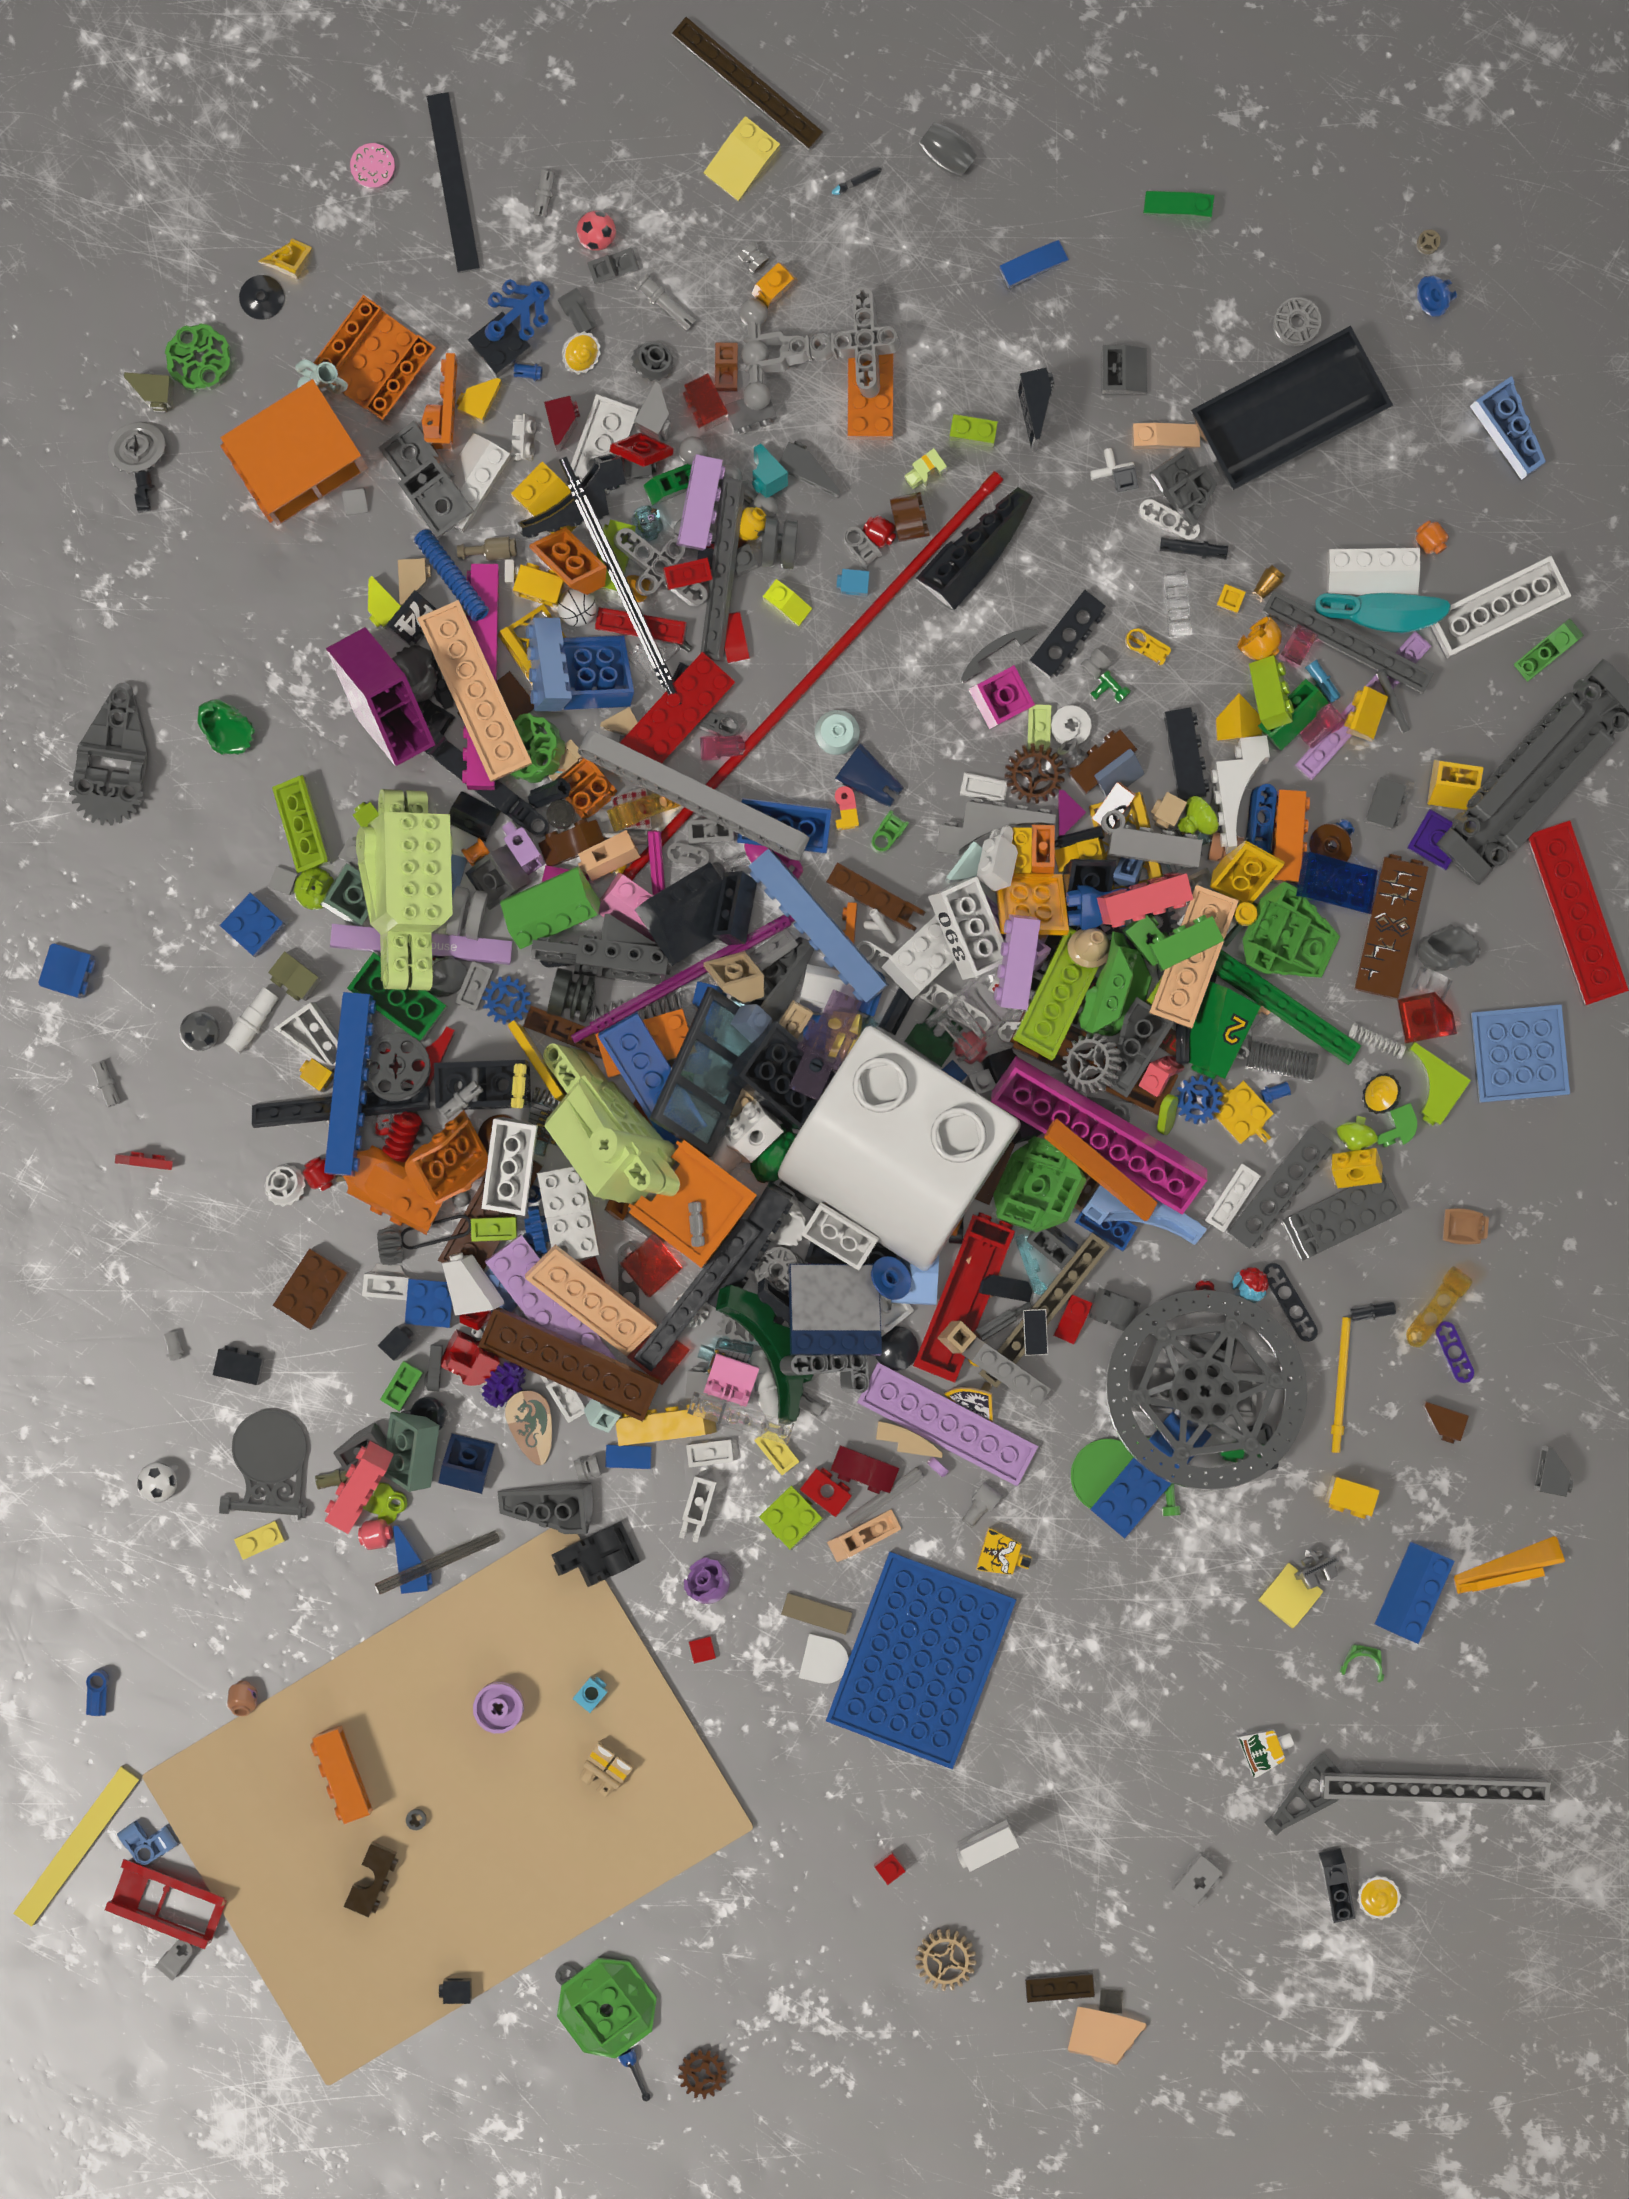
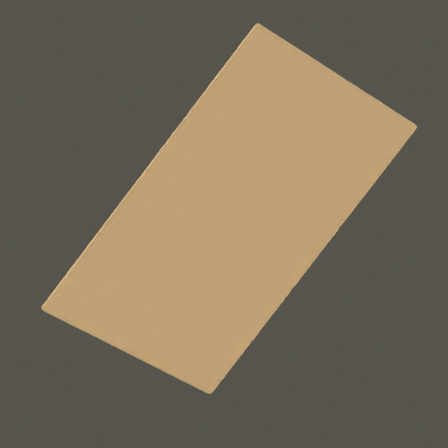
M552 1528L546 1530L258 1704L256 1709L249 1715L238 1716L143 1774L145 1784L211 1893L224 1897L227 1900L223 1910L224 1916L326 2085H332L464 2005L443 2004V1998H439V1984H443L444 1978H472V1999L753 1829L751 1821L606 1580L587 1587L578 1567L558 1576L554 1567L555 1562L551 1555L579 1542L581 1539L578 1534H563ZM590 1676L594 1679L599 1677L607 1684L605 1688L608 1690L591 1713L573 1700V1697ZM492 1682L512 1684L520 1691L524 1700V1712L521 1720L513 1729L505 1733L494 1734L484 1730L477 1723L473 1715V1704L477 1694L484 1686ZM589 1687L585 1691L586 1696L590 1699H595L598 1696V1690L594 1687ZM496 1703L495 1709L497 1711H501L503 1708V1704L500 1703L498 1705ZM341 1725L373 1808L370 1815L344 1824L343 1820L339 1821L334 1808L337 1804L334 1798L330 1799L326 1788L329 1784L326 1777H322L318 1767L321 1761L319 1756H314L310 1745L315 1735ZM598 1742L615 1753L610 1763L604 1769L605 1771L617 1755L634 1766L618 1789H614L607 1797L597 1791L603 1782L602 1779L595 1776L590 1785L580 1779L581 1773L585 1768L583 1765ZM420 1809L426 1814V1824L422 1829L412 1830L407 1826L406 1816L411 1810ZM412 1814L411 1824L421 1825L420 1820L422 1817ZM371 1842H375L396 1851L395 1858L399 1860L394 1872L390 1870L386 1879L390 1881L385 1893L381 1891L377 1900L381 1902L376 1914L371 1912L368 1918L345 1908L344 1904L354 1883L362 1887H368L374 1883L373 1871L363 1866L362 1862Z

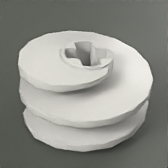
M1069 705L1062 707L1055 713L1051 721L1052 734L1061 745L1071 739H1075L1080 745L1088 738L1091 732V719L1087 712L1078 706ZM1070 720L1073 724H1077L1073 732L1070 731V728H1065V725Z

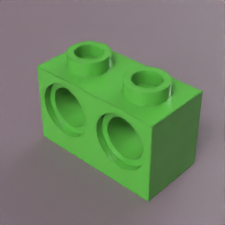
M403 1361L380 1400L397 1411H401L424 1372L407 1361Z

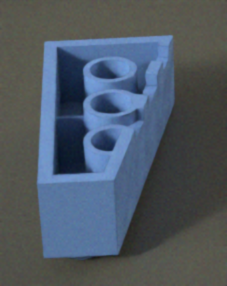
M1511 376L1477 399L1470 407L1522 480L1539 469L1546 461L1537 438L1532 432L1528 415L1525 414L1521 404V397L1516 391L1515 382Z
M533 618L526 626V638L529 639L530 647L527 649V658L531 660L529 681L533 684L530 700L534 704V711H561L572 699L571 691H566L567 684H569V675L563 671L566 664V655L560 651L564 644L560 618Z

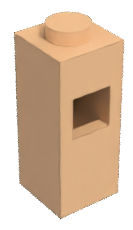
M625 830L578 853L581 860L578 865L584 875L588 874L590 879L594 881L640 858L633 839L628 831Z

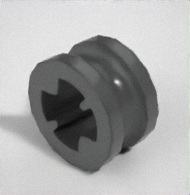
M420 1809L411 1810L406 1816V1824L412 1830H420L426 1824V1814ZM412 1814L422 1817L420 1820L421 1825L411 1824Z

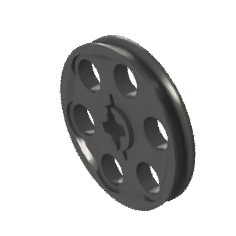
M390 1033L381 1036L371 1044V1058L367 1059L366 1068L373 1062L380 1065V1070L375 1074L369 1073V1079L365 1081L373 1093L388 1101H403L412 1098L424 1088L430 1076L431 1064L427 1051L417 1039L403 1033ZM411 1042L413 1050L410 1053H403L401 1051L403 1043ZM383 1043L391 1045V1050L387 1054L379 1052V1047ZM396 1059L399 1065L402 1066V1068H398L397 1079L394 1070L391 1068V1066L395 1065ZM418 1060L425 1063V1068L420 1072L413 1070V1064ZM383 1081L391 1083V1089L388 1092H381L379 1090V1086ZM404 1081H413L414 1087L411 1091L402 1090V1083Z

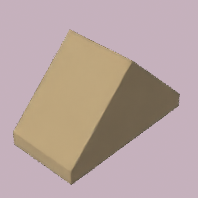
M630 707L601 722L600 728L626 736L638 722Z

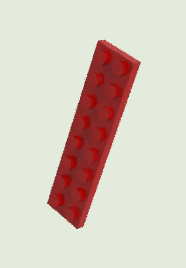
M1569 820L1532 833L1528 838V842L1585 1006L1629 991L1571 821Z

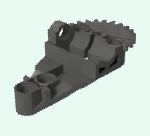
M119 683L112 689L79 743L76 752L77 760L73 781L69 782V785L74 787V790H71L69 795L77 796L71 801L72 804L80 803L77 812L85 810L83 818L92 815V823L97 818H100V825L102 826L106 819L110 826H113L114 818L121 824L123 822L122 815L129 819L131 816L128 811L136 813L137 809L133 804L140 805L141 801L137 797H142L144 794L141 790L144 784L147 750L134 693L131 686L127 683ZM121 690L125 692L126 699H119L116 691ZM114 713H121L124 721H117L114 718ZM90 755L131 761L129 772L113 770L108 785L111 790L108 791L104 785L108 780L109 769L89 766ZM80 780H88L91 787H83ZM131 786L134 788L135 794L130 795L126 793L125 787Z

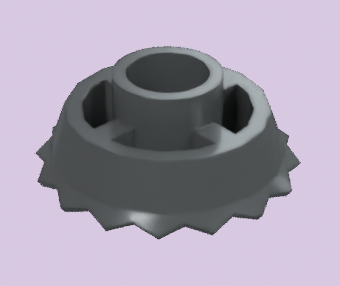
M645 342L633 350L634 354L631 357L633 360L632 366L636 368V373L641 374L642 378H648L650 381H660L672 373V367L674 366L673 356L663 344Z

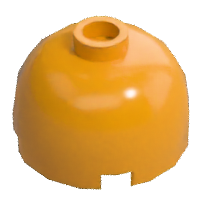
M1266 616L1249 628L1252 631L1248 634L1247 638L1243 634L1237 643V648L1243 654L1257 661L1278 654L1282 633L1277 623L1270 616L1269 618Z

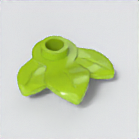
M379 1482L366 1506H363V1509L370 1513L378 1514V1519L385 1520L389 1525L395 1521L398 1513L406 1509L407 1498L403 1493L394 1491L389 1484ZM398 1499L400 1500V1503L394 1504L392 1500Z

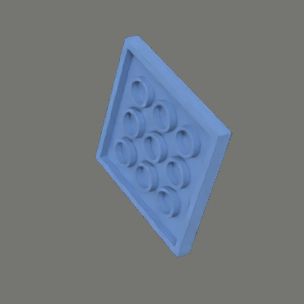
M1562 1004L1471 1013L1479 1103L1570 1095Z

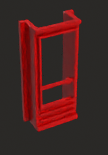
M123 1859L120 1867L123 1868L112 1900L106 1904L105 1911L199 1948L206 1949L207 1945L213 1940L227 1900L204 1889ZM149 1879L166 1885L163 1887L164 1892L155 1915L138 1909ZM169 1887L215 1904L205 1934L159 1917L166 1894L170 1891Z

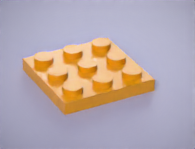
M1013 873L1011 886L996 891L1001 934H1006L1004 933L1005 920L1009 919V914L1036 917L1041 920L1038 935H1068L1069 926L1062 874Z

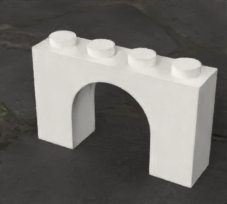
M1005 1817L958 1841L956 1853L963 1869L968 1867L971 1872L1019 1848V1845Z

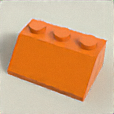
M566 527L529 545V548L570 588L588 595L605 586L607 567Z

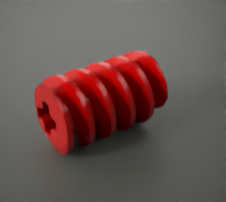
M405 1111L402 1114H395L393 1116L395 1122L391 1123L390 1127L392 1130H389L387 1133L389 1136L385 1139L387 1145L382 1147L385 1154L398 1162L407 1161L414 1146V1141L417 1138L419 1126L422 1123L420 1116Z

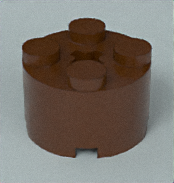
M921 492L890 499L899 542L930 536L927 523L923 524L927 520L924 506L919 507L923 505Z

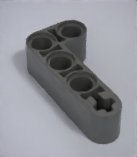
M788 1355L783 1357L780 1362V1369L787 1376L840 1372L841 1388L848 1394L863 1393L869 1387L867 1356ZM794 1363H800V1367H794Z

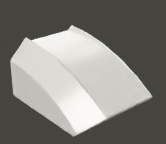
M807 964L799 1004L812 1010V1012L833 1016V1012L851 1013L854 1010L856 1000L855 995L852 993L855 989L850 983L845 985L838 977L840 973L838 970Z

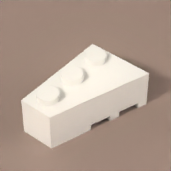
M310 1002L274 1028L330 1071L335 1070L338 1034L316 1002Z

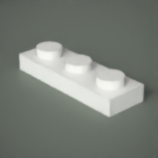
M1241 1164L1205 1218V1221L1224 1233L1261 1176Z

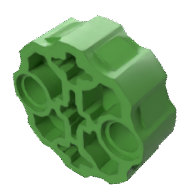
M206 324L186 325L178 329L176 335L167 343L165 349L167 369L172 378L183 385L186 390L193 392L207 389L213 390L221 385L226 375L230 374L233 364L231 361V348L225 337L215 331L212 326ZM185 334H192V342L188 344L182 342V337ZM208 337V345L204 346ZM214 340L219 342V344L221 345L223 351L222 354L217 349H215L216 347ZM198 353L202 356L203 361L201 362L195 360V355ZM176 355H180V356H182V357L188 355L187 357H185V358H183V359H181V358H179V357H176ZM175 362L183 367V376L176 371ZM213 372L216 375L215 380L210 383L205 382V375Z
M532 714L519 715L513 722L532 764L510 775L518 780H526L529 783L541 782L544 777L553 775L560 767L561 756L565 753V741L561 739L559 729L545 718L536 717ZM548 758V762L543 765L544 760Z

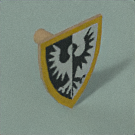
M984 1382L981 1389L964 1386L953 1388L944 1393L949 1400L993 1422V1396L990 1393L992 1385L989 1382Z

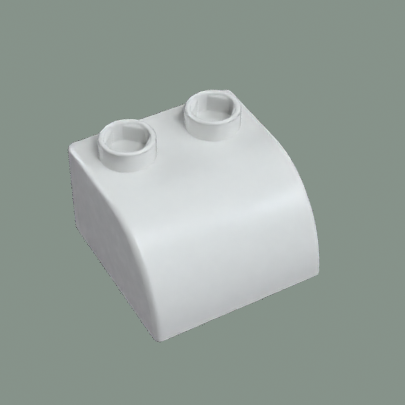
M867 1026L801 1127L781 1163L778 1176L783 1182L818 1204L822 1202L879 1238L878 1243L920 1270L926 1271L929 1270L1018 1132L1021 1123L1016 1117L873 1026Z

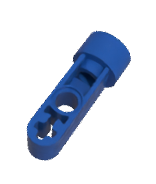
M1263 784L1255 787L1251 792L1245 841L1273 855L1271 843L1277 791L1271 784ZM1262 791H1263V794H1266V795H1267V798H1264V796L1261 795V792H1262ZM1259 811L1265 816L1263 823L1258 820ZM1255 837L1262 838V841L1255 840Z

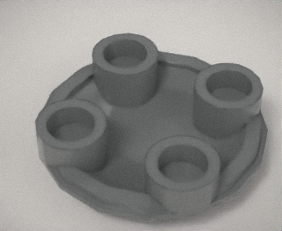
M446 956L443 960L432 965V987L427 991L438 997L455 994L461 989L467 975L466 967L453 956Z

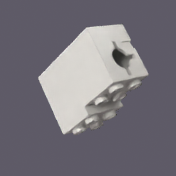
M574 1167L537 1173L551 1248L556 1244L575 1260L601 1255L589 1188Z

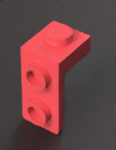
M1164 1056L1149 1064L1139 1086L1154 1096L1159 1097L1169 1078L1182 1072L1185 1067L1182 1064L1176 1063L1175 1057Z

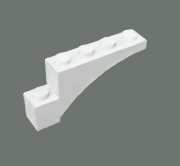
M1267 735L1240 738L1238 746H1235L1236 760L1218 761L1215 764L1214 770H1211L1212 783H1216L1217 791H1214L1215 804H1219L1220 812H1217V820L1219 826L1222 825L1223 831L1220 834L1221 847H1225L1226 854L1237 847L1236 826L1241 798L1262 765L1268 764L1270 754Z

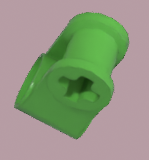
M890 810L872 837L871 847L874 852L878 854L886 853L896 839L901 836L909 822L902 821L894 815V811ZM878 837H883L887 840L888 844L885 848L876 846L875 840Z

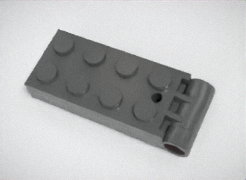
M1382 1172V1183L1347 1188L1282 1221L1301 1261L1401 1214L1402 1211ZM1317 1225H1320V1226H1321V1230H1320V1231H1318V1230L1316 1229V1226H1317Z

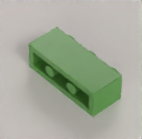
M1203 915L1193 920L1195 925L1188 928L1182 925L1173 930L1174 935L1168 938L1162 935L1152 940L1154 944L1149 948L1160 971L1168 969L1224 941L1213 916L1207 918L1206 915Z

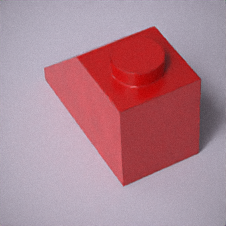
M1071 1295L1053 1336L1075 1344L1093 1303Z

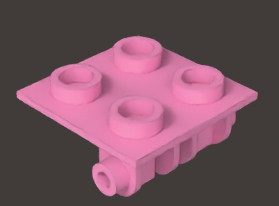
M716 1353L703 1393L746 1407L759 1367Z

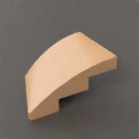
M1077 2007L1068 2051L1070 2053L1091 2056L1096 2062L1118 2065L1124 2057V2053L1133 2046L1134 2040L1146 2029L1147 2025L1127 2017Z

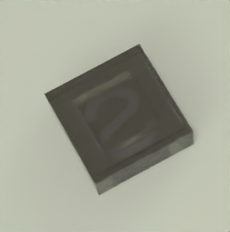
M1100 1988L1099 2011L1122 2014L1123 1990Z

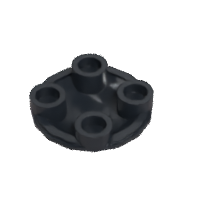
M895 1326L881 1337L882 1354L875 1357L880 1364L894 1371L906 1369L914 1363L918 1355L919 1346L917 1339L910 1330Z

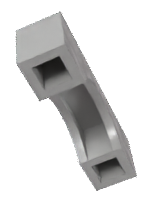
M977 1337L962 1353L963 1356L1037 1408L1051 1390Z

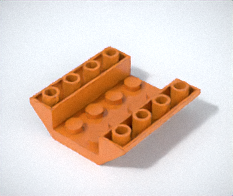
M363 295L313 363L316 365L323 362L332 363L337 369V377L343 379L348 384L347 390L342 393L383 421L430 358L436 347L421 336L415 335L386 314L380 306Z

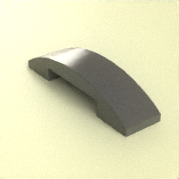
M1037 629L1015 631L985 646L968 664L961 677V683H966L982 672L978 663L1013 640L1018 647L1022 646L1038 635Z

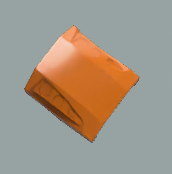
M585 758L562 777L566 782L570 783L571 787L569 797L565 798V800L582 819H587L596 814L617 793L615 787L599 768Z

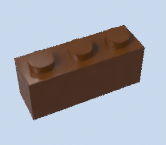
M1121 729L1117 732L1114 730L1109 732L1103 738L1106 742L1100 747L1094 745L1086 752L1088 755L1086 759L1079 765L1070 768L1071 771L1068 773V776L1084 795L1098 785L1095 774L1127 750L1131 749L1134 753L1137 752L1138 749Z

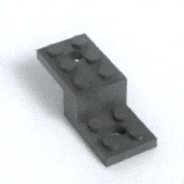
M412 421L378 447L400 477L401 481L398 484L437 538H440L474 512L451 479L454 477L452 471L432 443L425 442L423 431L416 421ZM408 446H412L415 449V456L411 459L406 458L404 454ZM440 500H445L448 503V509L444 513L439 512L437 509V504Z

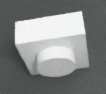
M505 560L506 585H514L518 575L519 565H515L514 560Z

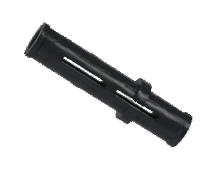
M1161 537L1160 551L1202 556V559L1210 557L1227 560L1228 545L1209 544V541L1201 543Z

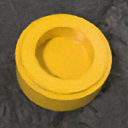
M1249 902L1239 904L1235 909L1236 921L1242 926L1252 925L1257 919L1256 907Z

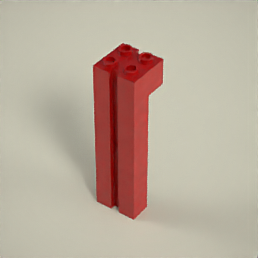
M981 1212L978 1213V1216L972 1215L962 1245L913 1365L916 1368L954 1383L957 1381L966 1357L962 1353H952L938 1339V1336L951 1321H962L972 1332L977 1330L990 1295L979 1293L981 1281L989 1274L999 1275L1016 1231L1012 1230L1013 1225L1001 1220L999 1224L991 1222L992 1217Z

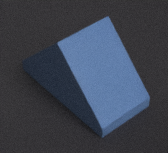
M1121 857L1113 876L1115 884L1126 887L1139 884L1144 861Z

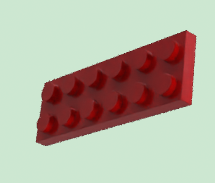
M701 652L673 683L677 694L674 693L673 695L671 693L668 695L666 691L621 740L620 744L662 764L732 687L735 681L705 653Z

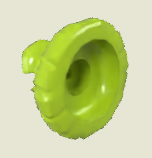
M1190 797L1185 808L1187 816L1181 818L1177 823L1179 830L1186 834H1194L1196 830L1202 834H1214L1219 826L1215 812L1201 797Z
M321 868L303 871L297 877L294 885L296 900L307 909H323L320 903L334 882L333 877L330 876L329 872Z

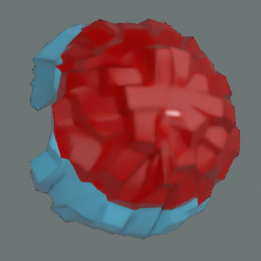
M1249 1267L1242 1269L1234 1276L1232 1289L1239 1288V1297L1256 1303L1266 1296L1268 1289L1267 1275L1258 1268Z

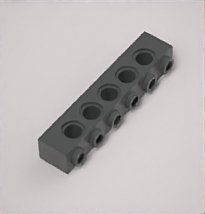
M1310 1126L1227 1233L1247 1249H1250L1252 1246L1256 1248L1263 1240L1261 1234L1264 1230H1270L1277 1222L1275 1217L1279 1211L1284 1213L1292 1203L1289 1201L1294 1193L1298 1195L1305 1187L1303 1181L1306 1177H1312L1319 1169L1317 1163L1321 1158L1326 1160L1333 1151L1331 1146L1334 1142L1315 1127ZM1307 1147H1312L1316 1152L1313 1160H1308L1304 1156V1151ZM1293 1165H1298L1302 1169V1174L1298 1178H1294L1290 1174V1168ZM1280 1182L1285 1183L1288 1187V1192L1283 1196L1276 1192V1186ZM1266 1200H1270L1274 1204V1209L1271 1213H1265L1262 1209V1204ZM1251 1218H1256L1260 1222V1227L1256 1231H1252L1248 1227V1222Z

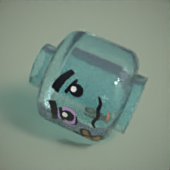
M642 506L634 511L631 522L632 525L636 526L635 533L646 539V541L658 538V534L663 530V523L658 510L651 508V506Z

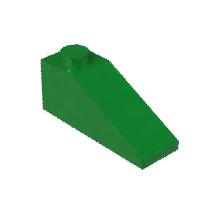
M1146 191L1143 214L1210 222L1214 195L1194 192Z
M685 464L654 476L643 485L652 506L687 491L692 465Z

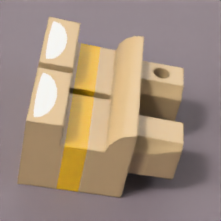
M598 1742L583 1765L585 1768L581 1773L580 1779L590 1785L595 1776L599 1777L603 1782L597 1791L607 1797L614 1789H618L634 1766L617 1755L605 1771L604 1769L610 1763L615 1753Z

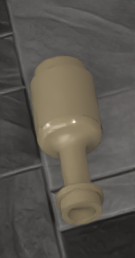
M509 536L486 538L481 546L465 547L464 544L457 545L458 559L463 560L466 559V556L485 555L489 561L511 559L512 556H517L516 539Z

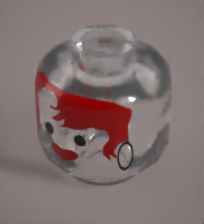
M398 1113L369 1116L373 1135L381 1136L382 1140L388 1138L387 1133L389 1130H392L390 1125L392 1122H395L393 1116Z

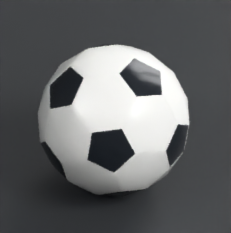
M160 1462L150 1463L140 1471L137 1477V1488L141 1496L147 1501L153 1503L164 1502L174 1494L177 1488V1478L175 1472L168 1465Z

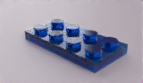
M1304 852L1296 896L1362 914H1370L1378 870L1313 852Z

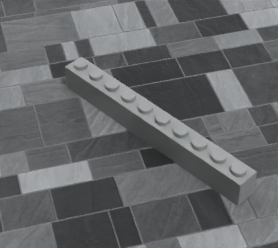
M1321 1773L1320 1796L1324 1799L1549 1805L1550 1782L1545 1779Z

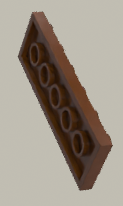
M533 1160L529 1189H531L538 1177L537 1173H540L544 1166ZM486 1176L463 1214L468 1216L470 1220L471 1218L515 1217L516 1215L481 1209ZM461 1218L451 1236L465 1233L469 1228L468 1221ZM470 1232L464 1237L449 1240L437 1261L444 1263L450 1259V1255L456 1253H463V1256L473 1255L484 1271L487 1266L485 1261L494 1254L501 1240L472 1241Z

